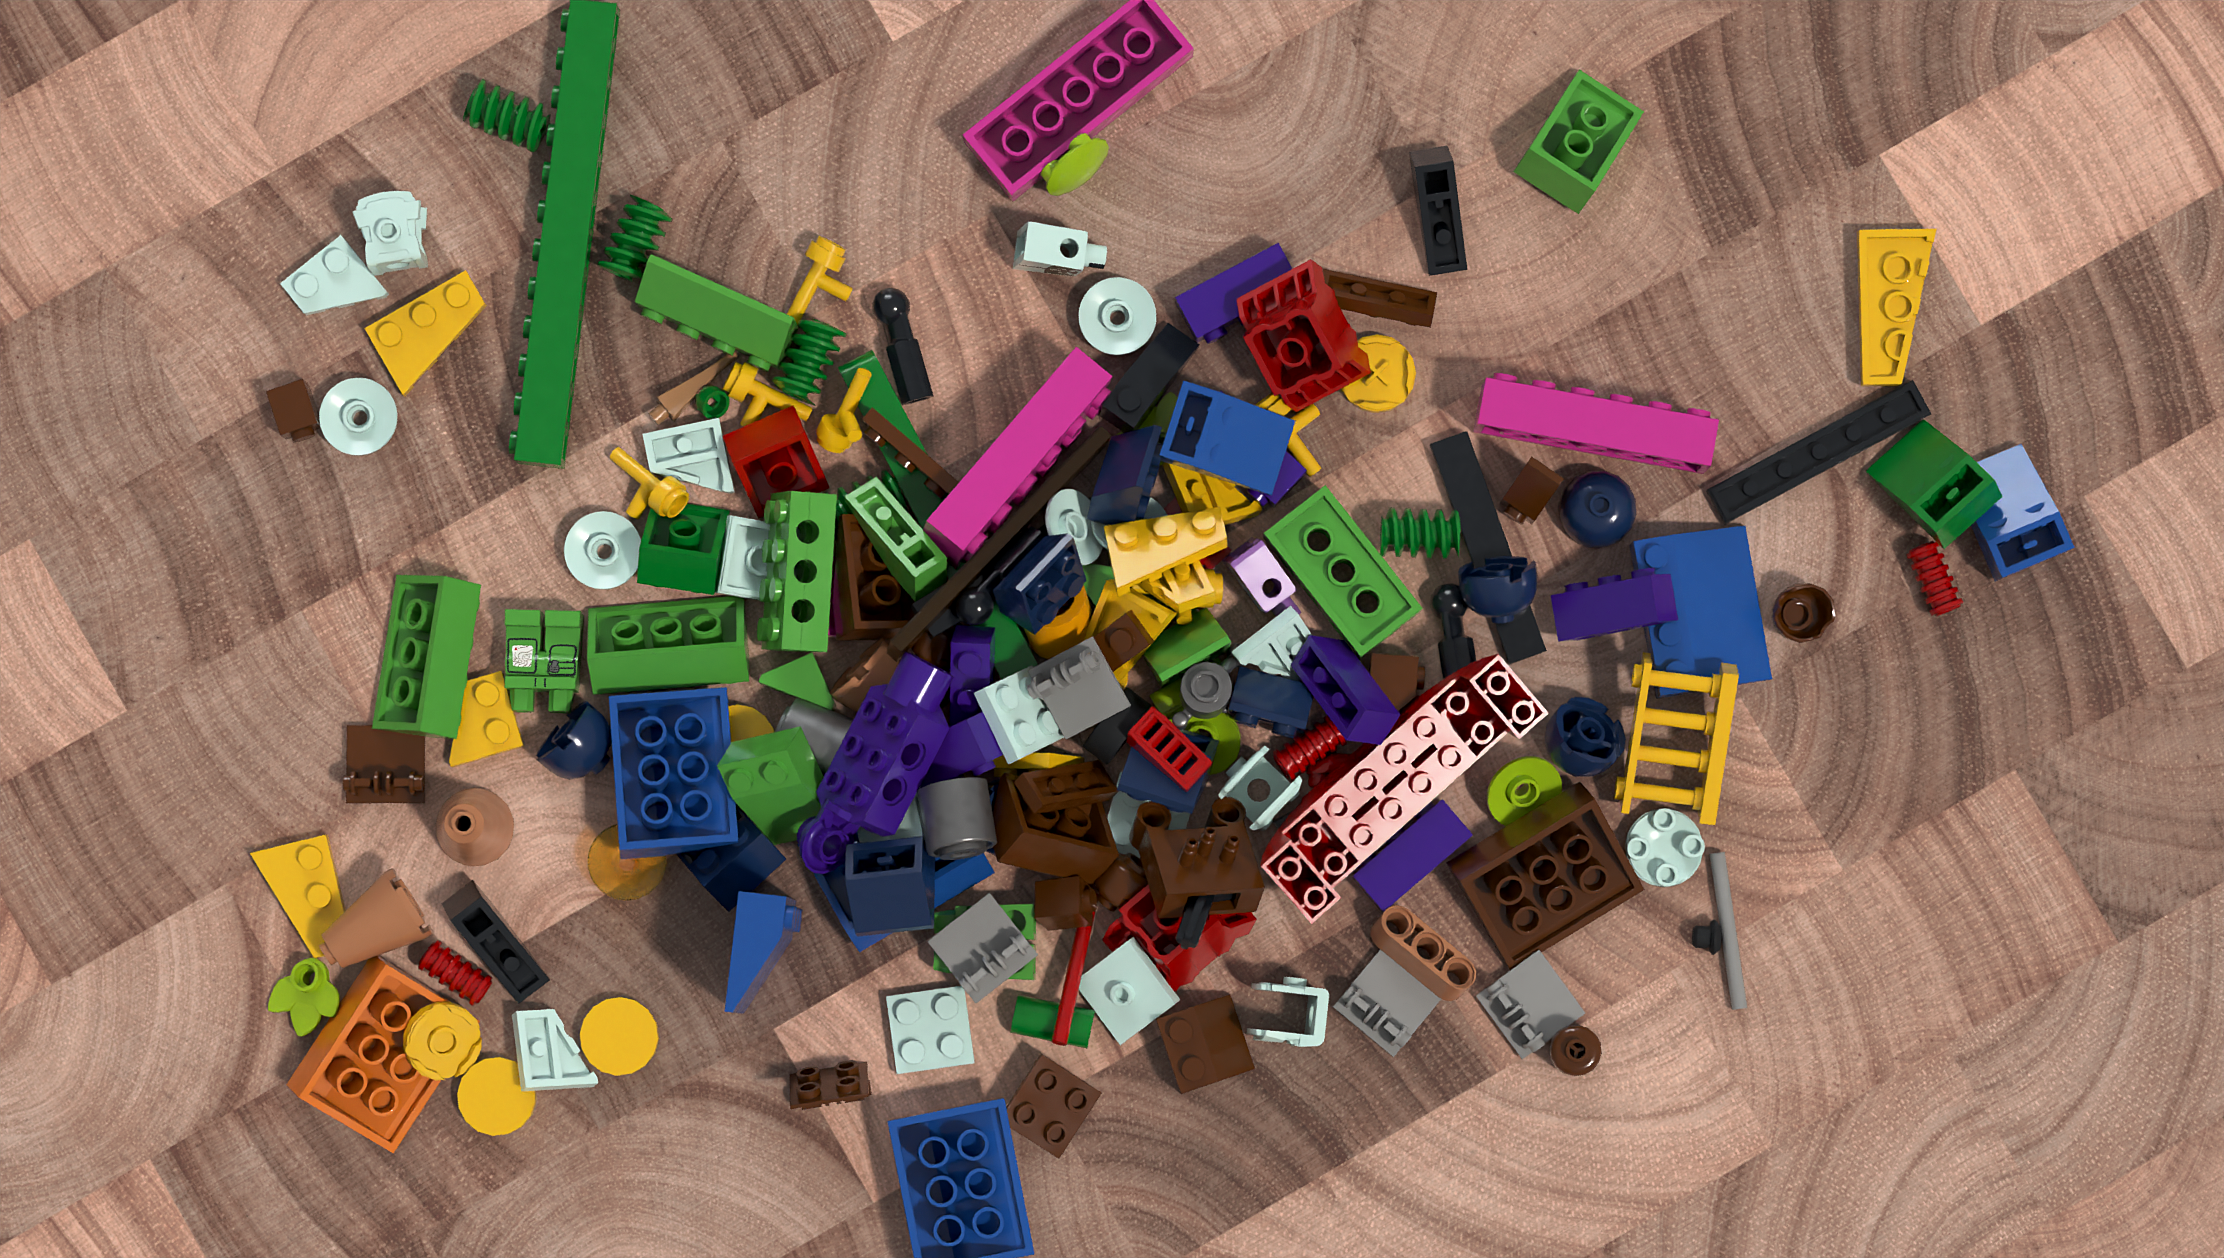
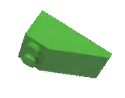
M1579 69L1513 172L1579 214L1596 191L1644 111Z
M1197 607L1191 609V623L1186 625L1176 624L1167 630H1163L1142 655L1161 688L1181 678L1193 665L1210 662L1226 653L1230 648L1231 640L1208 608L1198 611Z
M801 726L731 742L717 765L734 802L774 845L797 840V832L801 824L809 817L817 816L821 808L816 791L824 776Z

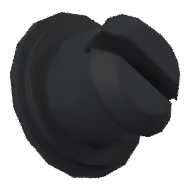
M1712 920L1710 926L1696 925L1692 929V945L1695 948H1709V952L1712 955L1716 954L1721 948V926L1718 922Z

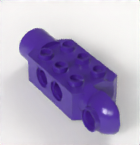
M905 651L889 683L870 687L816 791L821 805L817 816L806 819L797 832L799 853L804 865L810 871L825 874L834 871L846 860V845L854 844L855 835L860 826L883 837L895 835L950 729L941 710L940 703L954 678L953 675Z

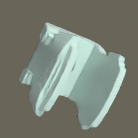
M409 191L381 192L358 200V206H356V210L352 211L358 229H361L362 235L366 240V263L374 276L383 275L385 272L428 267L426 252L422 245V230H426L427 208L421 207L420 200L416 201Z
M1266 746L1252 755L1248 761L1241 756L1226 772L1230 779L1218 794L1221 799L1232 797L1244 805L1246 817L1253 822L1249 828L1254 831L1266 830L1273 822L1272 819L1288 801L1292 802L1300 794L1299 789L1302 783L1300 776L1290 783L1263 757L1269 750ZM1256 779L1266 781L1270 787V795L1261 802L1252 800L1247 792L1249 783Z
M1284 977L1283 984L1268 982L1252 983L1251 989L1308 995L1304 1034L1247 1028L1246 1034L1253 1035V1040L1282 1043L1287 1040V1044H1291L1290 1046L1306 1047L1321 1045L1325 1039L1329 1001L1328 991L1323 988L1306 987L1307 979Z

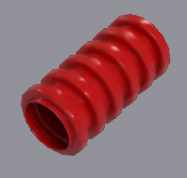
M1934 541L1909 550L1906 556L1907 559H1912L1914 563L1911 565L1912 570H1917L1918 576L1915 578L1917 582H1922L1923 587L1920 590L1921 593L1926 592L1928 598L1925 599V602L1932 606V609L1929 611L1931 616H1939L1961 607L1963 600L1956 596L1959 590L1957 587L1952 586L1951 582L1954 581L1952 575L1948 576L1946 571L1949 570L1948 564H1943L1944 554L1938 552L1937 548L1940 545Z
M1328 715L1324 717L1325 722L1321 724L1319 722L1314 723V729L1311 731L1305 729L1302 737L1296 735L1293 738V743H1284V749L1281 751L1278 749L1273 750V758L1287 779L1294 780L1297 772L1302 774L1306 772V766L1310 765L1313 767L1316 765L1315 760L1326 758L1327 752H1336V746L1339 744L1342 747L1347 745L1346 739Z
M440 940L433 942L421 957L418 969L429 971L428 976L431 978L438 977L439 984H448V990L451 992L458 991L461 999L467 997L471 1006L478 1004L492 985L493 977L490 975L483 976L482 969H473L472 963L470 961L463 962L460 954L456 956L451 954L452 949L450 947L446 949L441 947L442 942Z

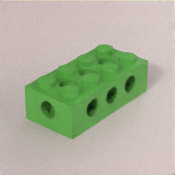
M1326 485L1263 533V539L1359 660L1423 609ZM1313 533H1322L1327 537L1329 547L1321 552L1314 551L1308 546L1307 538ZM1339 563L1347 564L1353 571V578L1348 582H1338L1332 576V567ZM1362 594L1372 595L1377 601V609L1372 613L1361 612L1356 606V598Z
M787 491L771 493V500L766 501L764 520L766 524H770L768 539H765L762 545V561L767 563V576L760 583L759 597L760 601L764 602L763 618H759L757 624V639L762 641V650L827 652L837 494ZM797 527L800 531L799 539L796 534ZM795 566H796V568H797V576H796V577H795V575H794V567H795ZM792 606H793V609H794V615H793V616H792V612H791Z

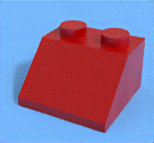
M794 405L722 436L758 519L764 517L765 504L767 500H771V493L787 491L819 493L830 488Z

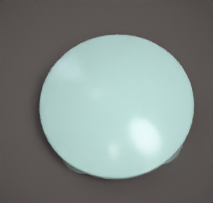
M1666 808L1652 810L1640 816L1629 829L1625 843L1626 856L1636 875L1646 883L1658 887L1675 886L1689 879L1699 867L1705 849L1704 840L1695 823L1685 814Z

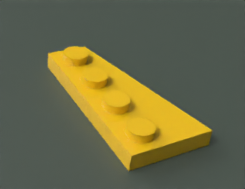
M1875 229L1857 231L1861 387L1900 386L1903 382L1913 337L1912 333L1937 229Z

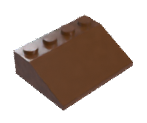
M1581 782L1576 783L1446 862L1464 896L1510 970L1536 951H1545L1645 890L1598 803Z

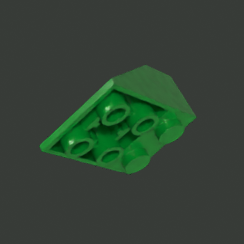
M1924 419L1866 470V473L1943 549L1949 546L2002 498L1995 479L1968 453Z

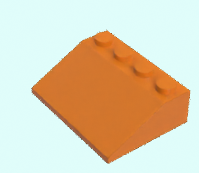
M380 956L368 959L339 1003L336 1016L330 1017L286 1085L298 1098L394 1153L441 1082V1080H433L422 1076L408 1062L403 1050L405 1029L409 1020L421 1008L434 1002H448L449 1000Z

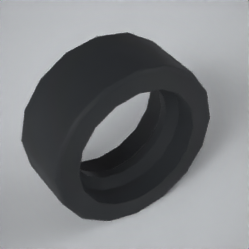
M1126 688L1124 693L1131 706L1099 722L1083 745L1086 750L1106 765L1111 762L1126 743L1127 734L1130 729L1151 708V704L1129 688Z

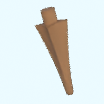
M734 352L733 356L725 355L699 374L657 396L658 401L656 402L659 405L648 413L651 419L657 425L668 417L675 422L695 399L696 394H699L702 387L707 386L737 358V352Z

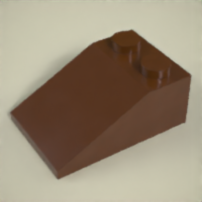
M841 514L838 522L832 599L836 640H879L880 638L891 640L915 616L910 607L915 601L890 573L853 514Z

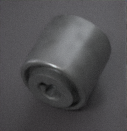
M797 698L791 707L787 706L775 732L801 726L824 776L854 719Z
M973 777L951 779L927 785L917 791L926 849L929 856L940 857L943 860L970 858L985 853L987 849L997 844L986 779Z

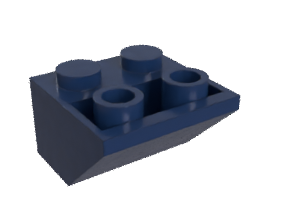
M1152 425L1111 436L1091 498L1087 520L1104 525L1135 521L1136 518L1144 520L1150 494L1154 488L1161 462L1159 455L1163 444L1159 443L1162 427Z
M1068 533L1045 536L993 590L1000 612L1034 635L1044 625L1054 620L1058 610L1069 598L1075 597L1086 582L1074 537Z
M1240 666L1228 713L1235 716L1234 721L1238 725L1256 729L1258 722L1273 726L1271 733L1293 739L1296 732L1303 734L1305 731L1314 696L1304 683Z
M1153 726L1144 738L1148 741L1158 729ZM1185 729L1180 730L1212 762L1214 761L1219 740ZM1166 736L1155 749L1160 753L1171 740ZM1131 746L1117 790L1127 793L1129 797L1135 800H1149L1162 804L1173 812L1192 814L1209 780L1212 766L1185 792ZM1178 747L1167 761L1172 764L1183 750ZM1190 758L1178 771L1184 775L1196 761Z
M737 804L738 843L676 854L702 886L728 912L737 905L739 891H753L786 860L778 848Z
M923 836L846 845L845 883L854 930L857 936L934 928L935 857L928 855Z

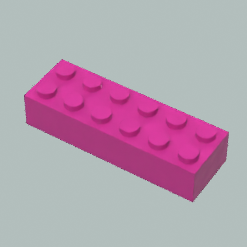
M1129 0L962 135L963 141L1013 202L1042 179L1041 171L1048 163L1053 160H1060L1069 151V144L1075 137L1087 133L1092 139L1193 57L1194 48L1154 0Z
M1075 347L926 520L923 528L924 532L945 554L947 562L955 569L963 560L967 562L983 546L982 544L987 539L985 534L988 531L994 535L1008 519L1007 515L1013 508L1010 505L1014 502L1019 506L1033 490V484L1037 480L1035 476L1039 474L1044 477L1051 470L1062 451L1060 447L1064 445L1068 449L1081 434L1082 427L1087 422L1086 416L1093 420L1101 411L1104 401L1110 395L1111 391L1108 389V386L1113 376L1079 348Z
M1494 373L1493 378L1486 377L1481 386L1474 433L1704 474L1711 467L1719 420L1710 418L1711 412L1688 408L1687 413L1671 411L1672 405L1657 401H1649L1648 406L1633 404L1632 397L1618 394H1610L1609 399L1594 397L1595 391L1580 387H1571V392L1555 390L1556 384L1541 380H1533L1532 385L1516 383V376L1503 373Z

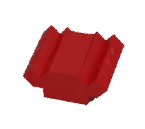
M1312 259L1236 299L1239 318L1247 331L1243 336L1273 395L1280 394L1285 404L1295 412L1371 373L1368 354L1358 347L1356 331L1347 322L1339 307L1334 289L1325 284L1322 267Z
M1147 885L1118 909L1122 915L1110 924L1102 941L1114 952L1134 937L1176 993L1180 986L1192 983L1195 977L1200 974V971L1213 960L1220 957L1223 953L1229 952L1235 939L1248 935L1257 918L1252 912L1208 915L1198 945L1195 948L1188 947L1186 950L1181 948V944L1175 940L1182 917L1158 918L1149 885Z

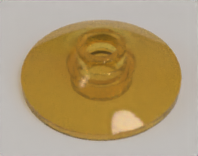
M618 824L603 830L594 839L588 853V871L593 883L605 895L617 900H636L650 894L660 884L666 869V856L631 859L634 862L633 869L629 871L622 870L619 866L622 859H620Z

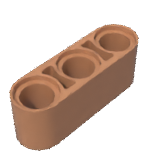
M1398 905L1391 906L1374 922L1371 928V938L1375 945L1439 998L1446 1001L1457 1000L1473 985L1476 979L1474 964L1407 908ZM1386 922L1395 924L1400 934L1390 932ZM1417 947L1425 949L1429 953L1430 960L1422 958L1417 952ZM1447 972L1457 975L1460 985L1452 983L1448 978Z

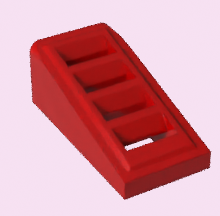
M1154 706L1146 712L1127 734V743L1185 792L1213 764L1197 746ZM1155 726L1158 731L1147 741L1144 736ZM1167 736L1171 741L1159 753L1155 748ZM1180 747L1183 752L1170 764L1167 759ZM1190 758H1193L1196 762L1182 775L1178 770Z

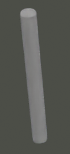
M1725 852L1713 853L1709 855L1719 924L1721 926L1732 1010L1747 1008L1726 856Z

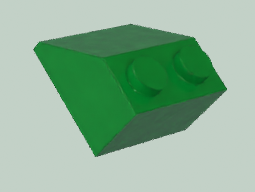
M687 504L678 515L669 518L667 516H660L650 508L639 547L637 583L714 595L727 516L730 515V510Z

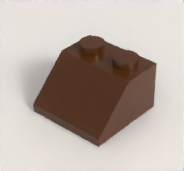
M1230 994L1156 1019L1181 1094L1255 1069Z

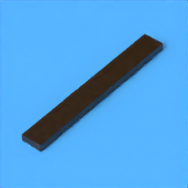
M1102 426L1098 427L891 639L887 647V654L897 662L904 652H907L956 602L959 594L966 588H969L1001 552L1047 508V504L1052 496L1058 491L1065 489L1106 447L1112 435Z

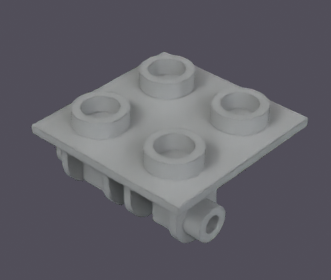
M1093 636L1028 670L1032 678L1031 684L1027 685L1029 695L1033 699L1039 697L1044 700L1065 739L1131 706Z
M990 893L927 941L975 1003H978L1038 955Z
M1380 949L1333 1007L1394 1057L1412 1037L1411 1035L1435 1008L1441 998L1436 996Z
M1540 950L1533 953L1476 995L1521 1059L1540 1049L1557 1031L1569 1026L1585 1014L1582 1007Z

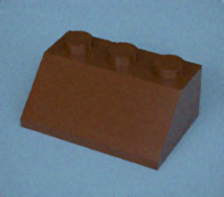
M1004 772L1000 777L992 813L997 844L993 846L997 862L1063 878L1080 876L1086 883L1094 885L1095 880L1119 856L1102 802L1034 814L1030 807L1026 805L1020 791L1014 784L1019 776Z

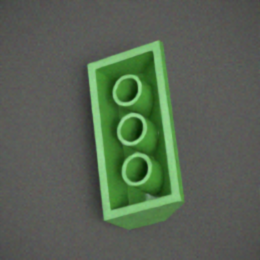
M652 254L648 258L635 299L636 305L643 309L640 315L658 324H662L664 319L678 325L676 331L694 340H697L699 335L713 340L711 347L730 356H733L734 352L738 351L749 356L747 363L766 372L769 371L770 366L780 370L779 364L784 361L786 357L785 351L787 348H790L793 342L791 338L793 334L797 333L799 328L794 317Z
M396 575L372 729L431 738L457 739L458 728L461 723L464 690L467 685L470 652L474 642L473 633L476 614L480 605V584L447 576Z
M728 596L588 608L587 662L593 695L749 682V648L745 599Z

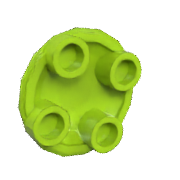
M1087 133L1075 137L1069 144V151L1060 160H1053L1048 163L1041 171V177L1046 181L1048 193L1054 196L1067 194L1090 180L1108 155L1109 146L1106 140L1100 138L1091 139Z

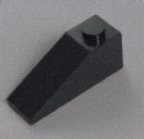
M1448 146L1411 151L1409 155L1428 274L1432 276L1468 270L1454 161Z
M1167 323L1123 375L1101 406L1100 416L1123 433L1139 429L1197 351L1200 344L1170 323Z
M474 880L470 881L442 903L452 924L518 1004L550 981L544 970Z

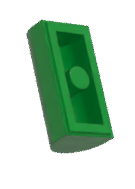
M1018 994L1010 1033L1052 1041L1060 1003ZM1075 1006L1067 1045L1088 1048L1095 1010Z

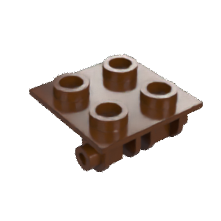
M347 725L346 775L343 776L346 804L425 803V736L372 729V725Z
M1040 1054L1006 1106L1010 1128L1059 1159L1102 1093L1045 1055Z
M849 1060L840 1062L831 1068L805 1067L796 1073L790 1074V1109L802 1107V1110L822 1107V1104L830 1106V1103L837 1102L838 1105L841 1104V1101H845V1103L863 1101L865 1097L872 1095L870 1080H868L867 1062L858 1063L857 1061Z

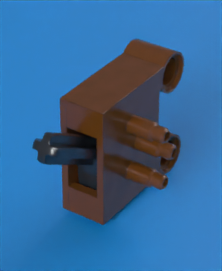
M1224 797L1223 799L1218 798L1215 800L1204 828L1168 830L1172 820L1170 811L1164 805L1152 801L1143 803L1137 810L1129 834V841L1139 852L1158 918L1182 917L1175 940L1181 944L1183 949L1187 950L1188 947L1195 948L1198 945L1208 915L1256 912L1265 886L1244 823L1246 809L1235 798Z

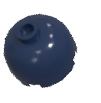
M1604 470L1587 471L1576 476L1564 488L1558 503L1559 519L1565 533L1577 544L1588 548L1608 547L1620 542L1632 529L1637 515L1636 499L1630 486L1618 475Z
M1526 557L1485 558L1486 565L1474 569L1473 562L1460 567L1458 577L1463 600L1478 615L1490 617L1492 623L1513 621L1514 615L1524 611L1532 603L1536 594L1538 579L1536 562L1533 560L1528 565Z
M1584 697L1571 698L1556 710L1547 723L1545 732L1546 750L1554 764L1562 771L1575 777H1592L1609 769L1624 752L1626 737L1623 726L1618 719L1613 722L1605 714L1609 709L1602 703Z
M584 701L572 709L570 714L566 715L569 720L560 729L557 725L551 731L536 755L538 757L536 760L558 777L569 780L582 778L590 771L597 775L611 759L606 754L612 743L610 725L596 708L588 701Z

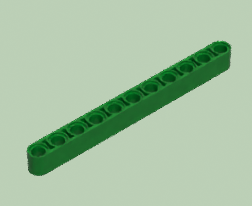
M872 349L837 367L848 388L858 368L869 370L872 376L858 404L863 417L873 407L927 454ZM885 443L882 448L880 446L879 448L923 529L926 520L948 495L945 494L941 499L923 484L927 477L916 468L910 473L894 459L898 452ZM964 560L956 569L947 562V577L949 580L966 563ZM995 601L990 618L982 624L973 626L995 627V668L1002 680L1027 667H1035L1038 663L1017 623L1002 614L997 601Z

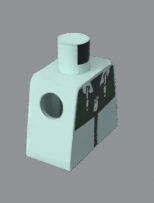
M1028 221L1017 231L1013 269L1077 276L1083 271L1084 267L1104 269L1107 246L1087 243L1088 232ZM1060 246L1068 249L1069 258L1061 253Z

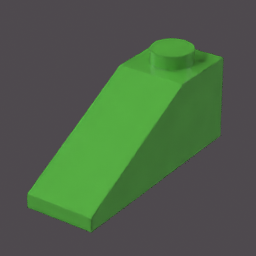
M877 477L844 497L846 504L890 573L915 602L947 582V557Z

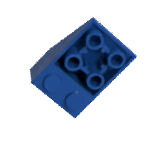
M1183 380L1159 458L1163 462L1272 496L1295 421L1222 392Z
M2022 444L1977 462L1995 479L2002 494V498L1971 525L1994 581L2003 579L2075 548L2059 510Z

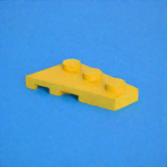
M465 270L364 329L402 395L405 397L419 378L427 370L429 371L438 361L437 358L464 332L487 305Z
M1220 507L1104 526V535L1117 597L1129 593L1131 586L1146 579L1150 583L1161 578L1162 572L1179 564L1184 566L1190 565L1227 548V536Z
M1114 579L1106 580L1084 640L1092 636L1095 637L1125 613L1132 610L1155 641L1177 613L1130 588L1129 593L1117 597ZM1151 644L1113 672L1119 683Z
M328 835L250 853L312 956L316 959L325 957L319 945L325 942L322 934L346 911Z

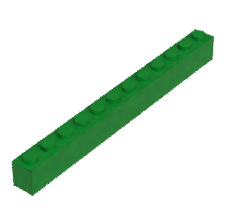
M570 0L569 9L562 10L560 29L561 32H566L565 46L558 47L556 56V70H561L560 86H553L551 108L557 109L555 124L549 123L546 139L547 146L552 147L551 161H545L543 164L542 185H547L546 200L539 201L537 211V223H543L541 239L535 238L532 260L538 262L536 277L531 276L528 285V300H533L532 315H525L523 325V338L529 339L527 354L521 353L519 359L518 376L524 377L522 392H516L513 409L514 415H519L518 430L511 431L509 440V454H515L514 461L521 465L565 469L620 18V9L617 3Z

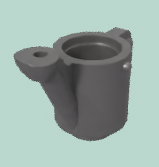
M1233 643L1227 651V658L1219 665L1210 662L1198 663L1182 675L1179 697L1184 710L1176 712L1172 718V723L1179 730L1186 728L1192 716L1199 719H1210L1217 717L1220 713H1227V705L1232 691L1229 673L1235 667L1245 666L1240 664L1231 653L1241 644Z

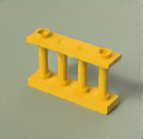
M1643 652L1641 664L1634 663L1631 687H1636L1637 692L1624 777H1616L1614 799L1620 800L1621 813L1629 814L1632 798L1691 805L1692 810H1698L1699 823L1715 825L1739 678L1737 664L1721 662L1719 674H1712V677L1651 670V653ZM1649 685L1709 693V697L1715 698L1713 712L1707 711L1706 715L1647 708L1646 701ZM1643 723L1704 731V735H1709L1707 750L1701 749L1700 753L1640 745ZM1637 760L1698 768V772L1703 773L1702 786H1695L1694 790L1636 783L1634 779Z

